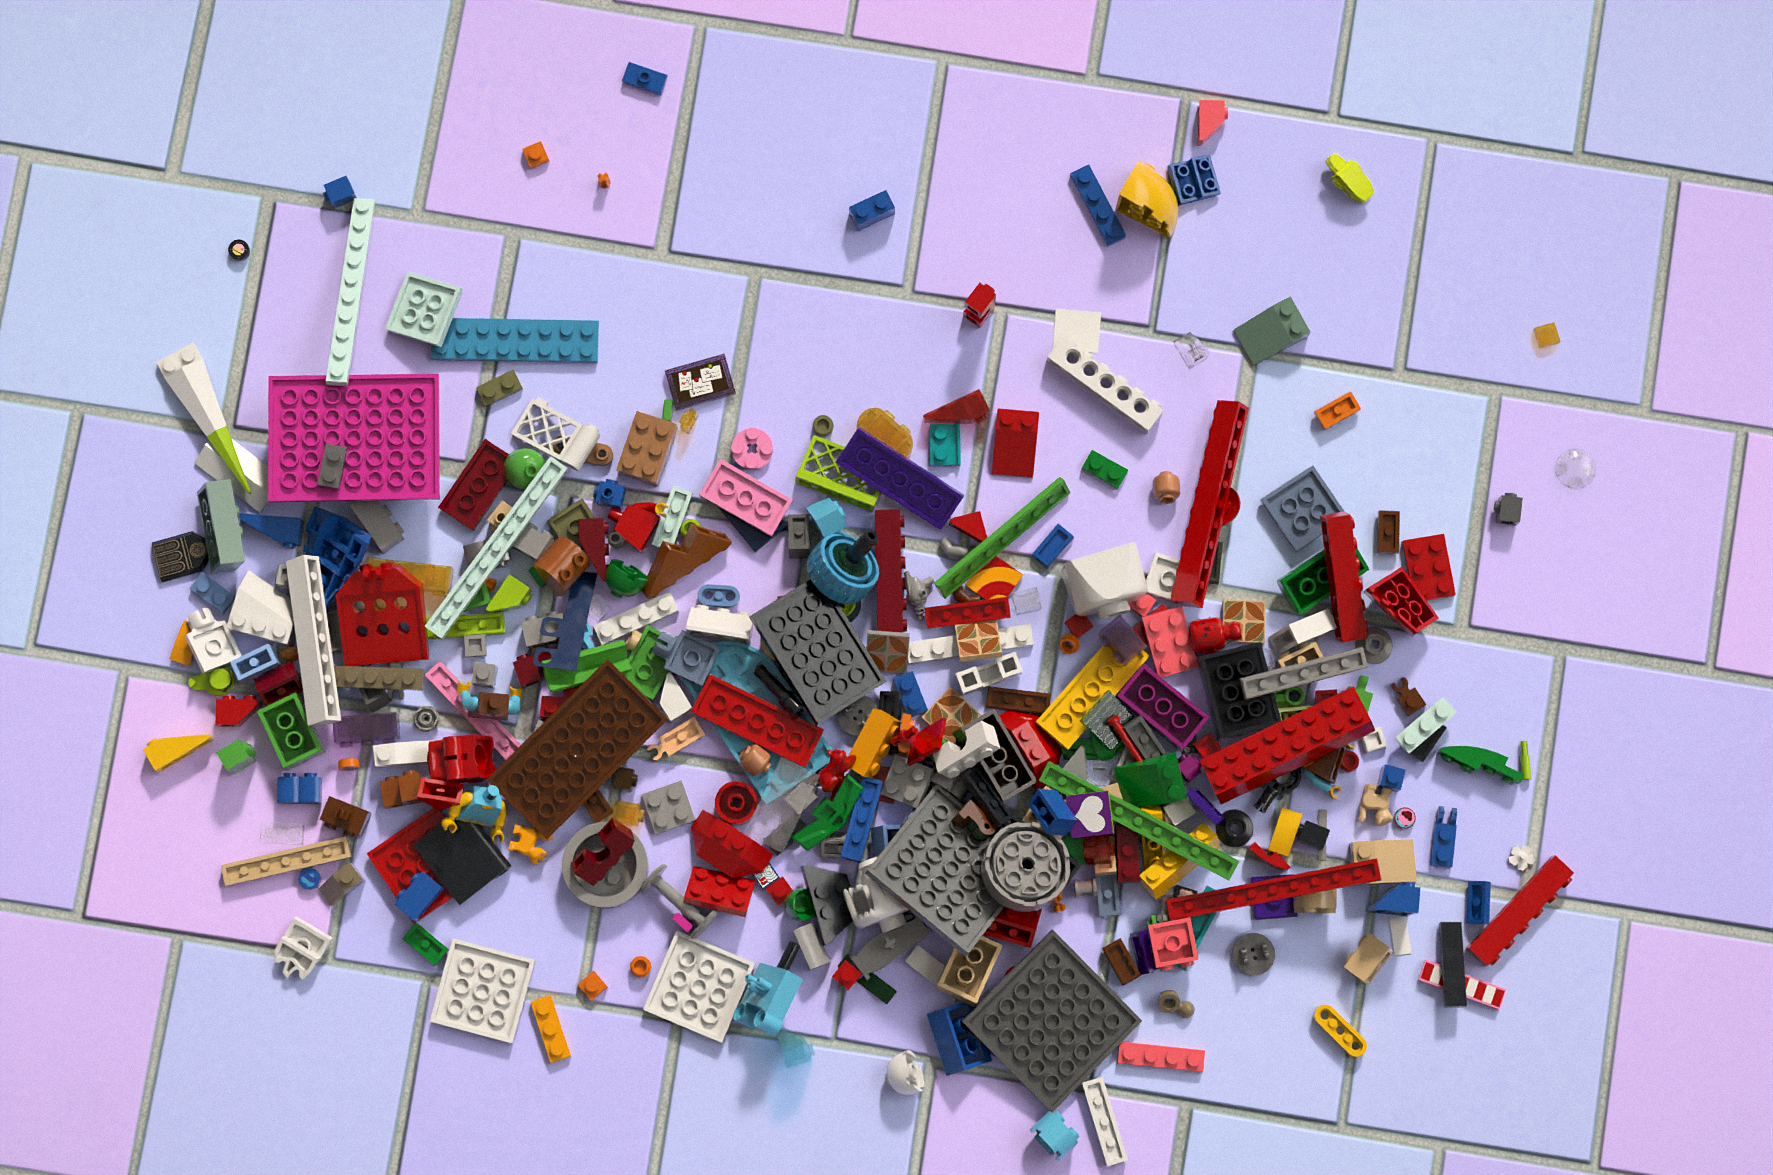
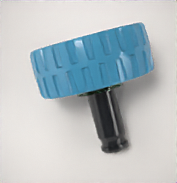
M866 530L858 539L844 533H832L825 536L814 547L807 559L808 574L818 590L828 598L843 604H853L863 599L877 583L879 577L878 563L870 551L878 542L877 534L872 530Z

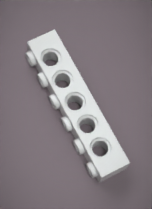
M1062 337L1047 356L1046 361L1144 433L1148 434L1162 415V406L1153 399L1150 401L1145 398L1144 392L1137 387L1134 389L1130 387L1124 377L1120 375L1115 376L1110 372L1111 369L1106 364L1097 363L1093 360L1094 356L1086 350L1082 352L1077 348L1078 345L1069 338L1066 340ZM1074 355L1077 357L1078 362L1070 364L1066 358ZM1090 367L1094 370L1095 374L1087 376L1083 370ZM1102 380H1109L1112 386L1110 388H1103L1100 382ZM1125 392L1128 395V399L1122 401L1118 399L1117 394ZM1141 404L1145 407V411L1138 413L1135 411L1134 406Z

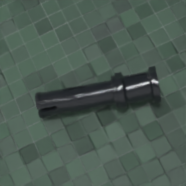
M763 664L754 670L753 674L779 699V705L785 707L791 713L792 719H797L806 711L804 704L795 697V693L791 690L788 691Z

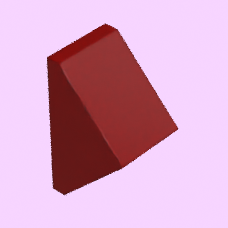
M980 511L954 517L949 521V526L979 543H982L987 538Z
M421 777L417 799L438 811L450 808L451 806L460 805L464 784Z

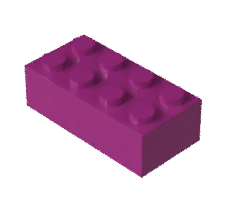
M1144 663L1115 698L1136 716L1141 715L1148 726L1180 752L1183 751L1210 718Z

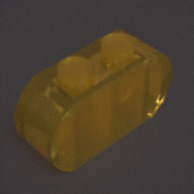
M874 407L861 413L857 420V428H862L907 458L910 457L913 450V439L908 427L895 422V416L888 410L884 412L881 408Z

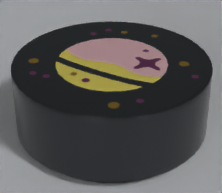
M237 239L230 243L228 252L234 260L244 261L250 255V247L244 240Z

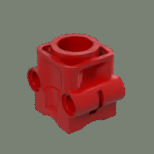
M471 734L443 737L441 740L429 741L427 766L431 779L454 783H476L486 780L496 770L492 760L493 737Z

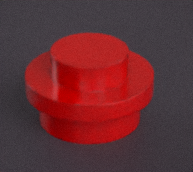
M1345 751L1340 768L1345 772H1352L1359 766V757L1353 751Z

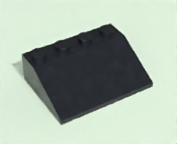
M1261 642L1197 658L1217 741L1263 730L1281 721L1274 692L1250 699H1244L1239 678L1268 671Z

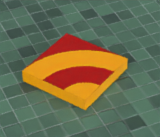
M996 556L975 573L965 586L977 595H980L984 600L1009 597L1023 577V574Z

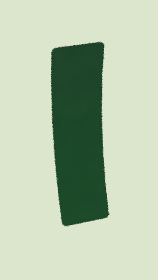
M846 954V956L839 963L838 968L842 965V963L845 960L848 961L850 964L852 963L850 954ZM874 973L868 974L870 976L868 980L862 976L856 981L885 1004H888L897 992Z

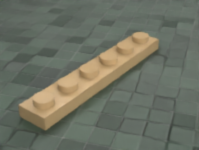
M345 836L223 864L221 869L225 886H230L352 858L348 837Z

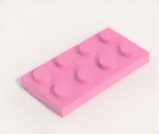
M719 459L699 493L700 497L771 537L793 502L791 498L722 459Z

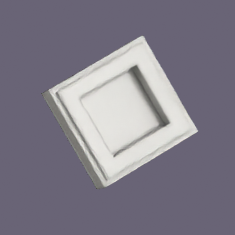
M1381 727L1375 728L1374 732L1361 738L1366 753L1387 747Z

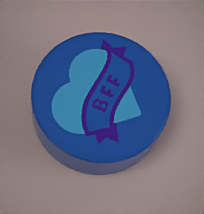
M312 868L304 869L299 874V884L308 890L317 888L321 882L320 873Z

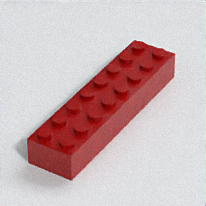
M1353 686L1201 759L1200 763L1222 805L1374 732L1375 728Z

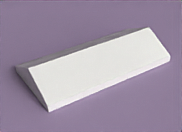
M232 440L251 490V494H248L212 443L209 441L205 444L195 464L217 481L231 479L233 493L261 513L269 503L268 466Z

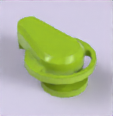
M223 666L205 674L194 676L189 679L188 683L196 691H208V693L214 696H223L228 694L234 687L235 677L230 668ZM231 676H232V684H231L230 688H229L226 692H223L224 690H226V689L229 687L230 682H231Z

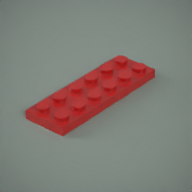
M711 674L691 710V713L806 768L824 732V729L800 717L792 719L791 713Z

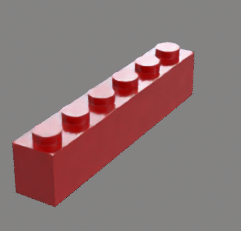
M1344 511L1320 516L1332 613L1337 626L1335 629L1336 639L1344 643L1367 638L1368 623L1364 619L1363 612L1366 606L1361 597L1363 584L1358 574L1360 562L1356 558L1355 551L1358 545L1353 535V529L1355 528L1354 518L1351 514Z
M1556 855L1551 856L1465 949L1483 966H1488L1489 964L1493 966L1501 957L1499 953L1503 949L1508 950L1515 943L1513 938L1518 933L1522 935L1529 928L1527 923L1532 918L1537 919L1543 913L1542 907L1547 902L1550 904L1558 896L1556 892L1561 886L1565 888L1573 880L1571 876L1574 872Z

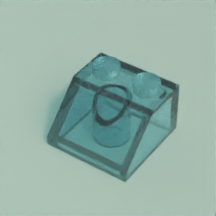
M781 1027L777 1036L786 1067L789 1068L812 1061V1056L815 1055L812 1042L807 1043L805 1038Z

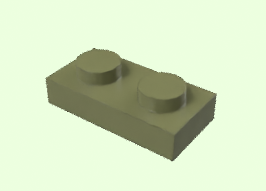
M513 369L476 387L485 407H488L523 390V387Z

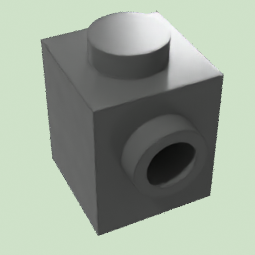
M1505 493L1498 500H1495L1493 512L1496 513L1495 523L1517 526L1521 519L1523 498L1517 497L1515 493Z

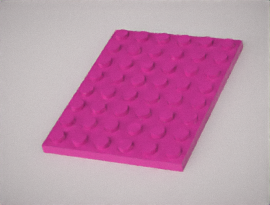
M439 374L349 375L348 386L327 385L326 375L268 376L269 503L440 500ZM326 444L348 448L340 490L317 485Z

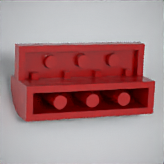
M1004 906L984 935L1031 948L1042 909L1021 912Z

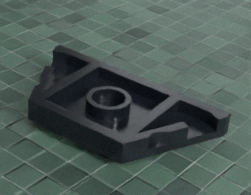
M803 865L801 866V871L822 946H825L853 921L843 894V890L846 889L848 891L851 886L847 874Z

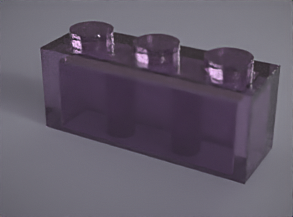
M397 712L342 716L341 721L333 723L334 743L340 744V748L353 747V743H361V746L374 745V741H382V744L395 743V740L401 739L399 714Z

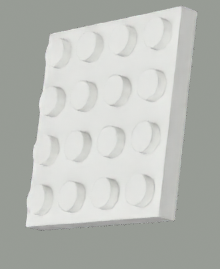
M676 930L643 1010L722 1043L733 1019V1013L746 988L745 976L751 975L756 963L697 938L692 939L689 935Z
M452 938L429 1022L513 1043L536 960Z

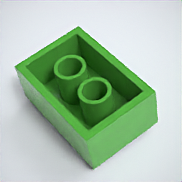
M296 692L257 711L284 769L290 770L326 752L315 727L308 726L305 705L300 695Z

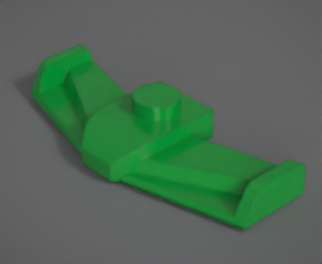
M1107 726L1100 735H1097L1099 729L1089 731L1091 739H1077L1068 751L1061 745L1060 747L1064 760H1070L1082 745L1086 750V760L1105 761L1113 759L1114 756L1120 754L1124 744L1119 739L1112 748L1109 747L1118 734L1108 744L1105 743V740L1112 734V730L1104 739H1101V736L1110 727Z
M846 773L833 801H830L825 796L811 812L817 819L795 835H792L791 838L808 852L834 832L840 830L846 824L847 818L864 787Z

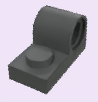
M809 514L788 515L789 559L808 558L810 555Z
M359 689L372 713L391 703L384 689Z

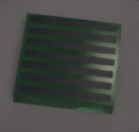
M1107 690L1080 719V722L1107 750H1112L1121 740L1112 725L1107 723V720L1114 715H1118L1120 718L1119 722L1124 726L1135 718L1110 690Z

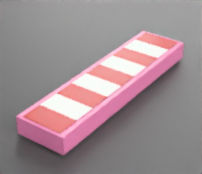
M1425 959L1418 980L1443 989L1441 965ZM1465 974L1466 998L1500 1010L1507 989Z

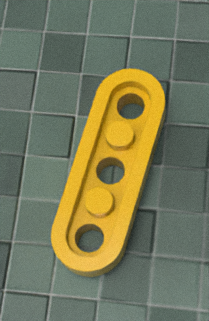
M1324 1004L1315 1009L1314 1020L1349 1055L1358 1057L1366 1052V1040L1332 1006ZM1323 1011L1328 1014V1018L1325 1020L1321 1018ZM1339 1026L1343 1028L1341 1035L1336 1032V1028ZM1353 1042H1357L1359 1044V1048L1357 1050L1352 1049Z

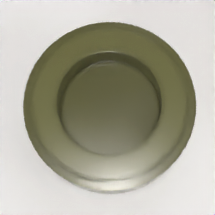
M820 415L814 419L813 430L815 434L820 437H826L832 433L834 424L829 416Z

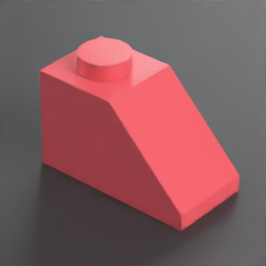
M1225 100L1199 101L1198 146H1202L1223 126L1224 121L1228 120V107H1225Z

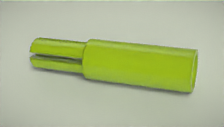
M1523 740L1520 741L1521 772L1524 774L1522 780H1531L1528 743Z

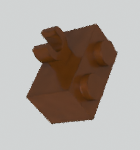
M329 796L319 820L325 822L323 826L336 830V827L344 829L343 834L355 838L356 834L359 836L363 835L372 813Z

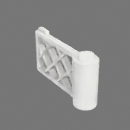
M539 397L536 400L532 398L512 430L511 435L556 458L572 469L580 471L601 436L598 433L599 429L590 423L587 426L582 425L548 407L549 403ZM534 407L541 408L542 415L532 418L531 412ZM556 416L559 424L548 427L547 418ZM543 420L545 429L535 432L533 423ZM530 425V434H519L523 426ZM569 425L576 427L573 434L565 436L563 427ZM560 429L562 438L551 440L550 432ZM546 433L548 442L538 444L536 436ZM563 442L564 448L559 455L554 452L553 445Z

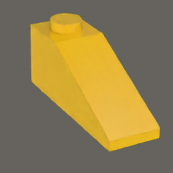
M209 734L161 738L159 740L155 738L146 744L147 747L143 751L154 770L160 773L215 739Z

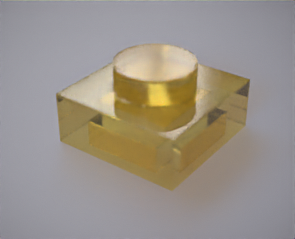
M1555 322L1533 329L1539 349L1561 342Z
M690 408L688 413H683L679 420L682 431L689 434L699 417L698 412Z

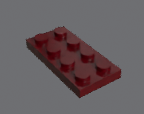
M484 439L438 508L474 531L508 482L505 477L504 462L509 454L487 439Z

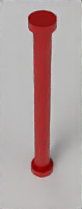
M1114 715L1109 718L1107 723L1112 725L1134 761L1144 760L1119 722V716Z

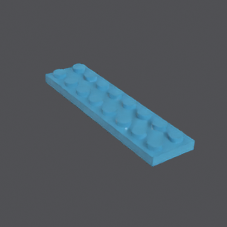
M453 318L442 347L431 345V360L598 363L599 320Z

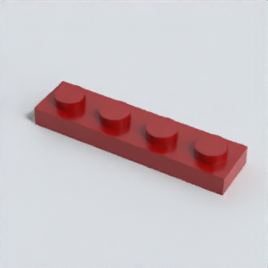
M1008 597L924 608L927 629L1011 618Z

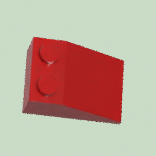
M997 408L992 462L993 475L1033 478L1039 412Z

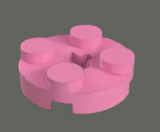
M755 427L739 432L733 439L731 446L735 462L743 469H761L772 459L773 445L771 438L766 432ZM750 444L752 446L754 444L757 445V453L754 454L753 452H751L749 454L747 452L749 450L747 446Z

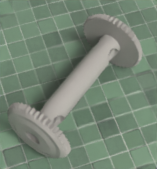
M661 864L644 881L640 891L644 894L651 886L657 888L687 918L695 922L697 928L690 937L692 939L697 938L715 920L717 911L713 910L705 917L693 905L683 903L684 897L669 883L663 881L661 875L668 866Z

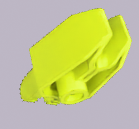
M1336 153L1327 157L1326 165L1334 173L1331 178L1333 184L1338 189H1342L1351 199L1360 203L1366 202L1374 194L1371 181L1361 171V167L1357 162L1352 160L1346 162Z

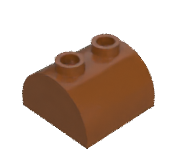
M558 537L534 563L533 567L556 596L560 597L590 566V561L578 545L565 537Z

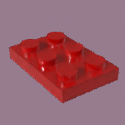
M1438 534L1403 540L1402 546L1408 576L1426 601L1455 596L1456 592L1445 535Z
M693 866L683 903L746 917L756 880L744 877L731 878L723 872Z

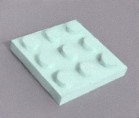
M407 271L385 329L395 334L442 347L464 290L461 287Z

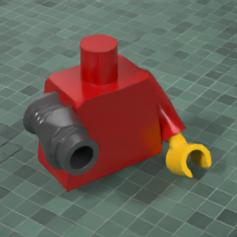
M641 502L627 505L624 512L613 507L607 518L617 524L614 532L608 535V543L614 548H622L628 543L642 554L661 520L659 515L666 518L667 515L663 513V510L665 508L670 509V506L663 502L658 504Z

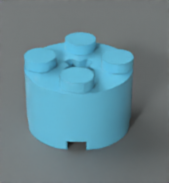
M1048 1111L1030 1128L1031 1133L1035 1131L1037 1133L1035 1139L1050 1155L1053 1153L1058 1155L1055 1159L1060 1161L1078 1144L1077 1139L1080 1136L1072 1127L1068 1128L1063 1123L1065 1119L1059 1112L1055 1111L1052 1113Z

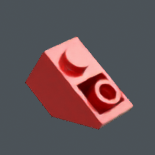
M252 695L243 696V699H235V696H222V699H216L215 725L219 727H241L262 706V701Z

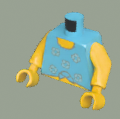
M490 785L488 788L472 786L462 793L460 805L450 807L449 817L442 820V827L446 831L449 826L450 832L454 833L457 830V825L454 822L455 819L489 827L495 825V828L490 831L491 839L494 842V837L499 835L500 842H503L504 834L501 828L505 824L507 812L505 801L501 799L499 789L494 785Z

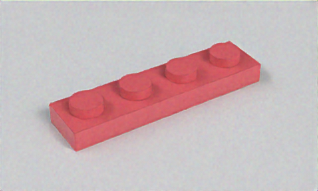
M1121 1042L1118 1049L1117 1063L1203 1072L1205 1050Z

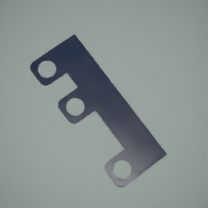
M584 572L569 588L570 593L564 619L543 618L540 633L544 636L560 637L557 649L542 647L536 649L533 659L535 666L571 671L577 670L597 573ZM549 621H554L558 624V629L552 633L547 632L545 624ZM542 652H548L552 658L548 663H541L538 660V655Z

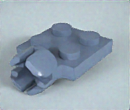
M684 630L678 636H673L664 631L661 632L657 641L667 647L655 642L652 652L666 661L664 669L702 687L720 647Z

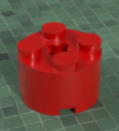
M732 781L724 784L717 792L715 809L720 818L726 823L736 826L743 825L751 821L756 815L758 799L754 790L749 785L743 782ZM735 798L738 801L742 800L740 803L741 807L738 809L735 806L731 807L733 804L732 800Z

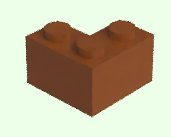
M416 770L403 772V776L385 777V781L380 782L383 807L388 809L423 803V801L417 799L421 777L425 778V776L416 772Z

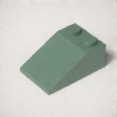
M1291 296L1269 307L1233 330L1253 366L1308 338L1311 333Z

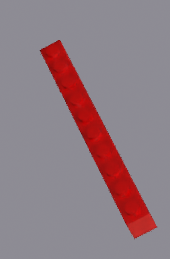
M1217 400L1213 412L1214 417L1212 426L1209 429L1207 447L1204 450V460L1199 473L1198 485L1195 489L1193 507L1190 510V520L1185 532L1184 545L1181 549L1179 567L1176 570L1175 584L1171 591V601L1180 606L1203 608L1249 408L1239 401Z

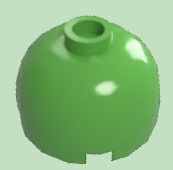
M530 448L514 450L504 462L507 481L518 489L526 490L546 463L545 459L539 452Z

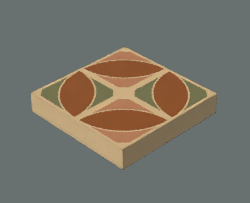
M1223 600V625H1228L1233 621L1239 622L1242 639L1239 641L1226 640V642L1265 643L1266 601Z
M997 620L955 625L960 662L1002 657Z
M949 687L922 716V719L931 725L943 717L946 718L943 737L947 742L955 744L957 740L952 733L980 717L981 714L952 687Z

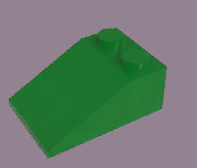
M1176 752L1114 767L1122 799L1136 807L1168 804L1187 799Z

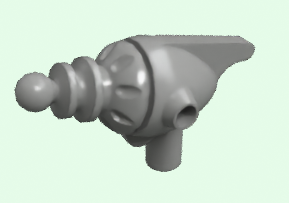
M904 571L907 599L911 605H914V614H918L917 620L922 621L924 619L922 614L925 613L923 611L925 608L923 604L927 601V595L929 594L927 587L934 584V580L929 576L921 581L916 576L912 577L909 571Z

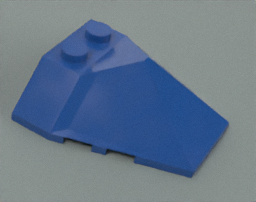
M314 506L306 527V532H309L303 552H306V555L319 556L325 606L327 609L336 597V593L361 564L371 535L347 518Z

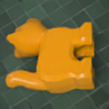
M515 824L513 834L516 837L520 836L519 842L510 841L508 851H516L524 856H528L534 865L544 861L548 853L542 848L535 847V844L539 837L550 841L553 839V835L546 839L534 827H523Z

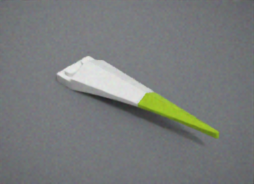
M191 343L157 361L156 363L167 383L247 493L251 494L205 362L196 345Z

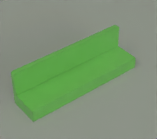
M624 640L582 650L576 671L543 667L544 678L550 692L553 693L582 685L607 659L623 674L631 672L632 667L627 658ZM551 659L542 661V663H548Z

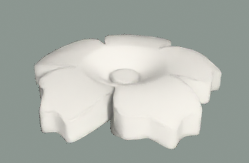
M1515 845L1510 852L1514 856L1508 858L1509 863L1513 866L1517 865L1518 870L1524 871L1528 867L1527 864L1532 865L1535 861L1533 855L1529 854L1532 849L1529 846H1521L1519 848L1518 845Z

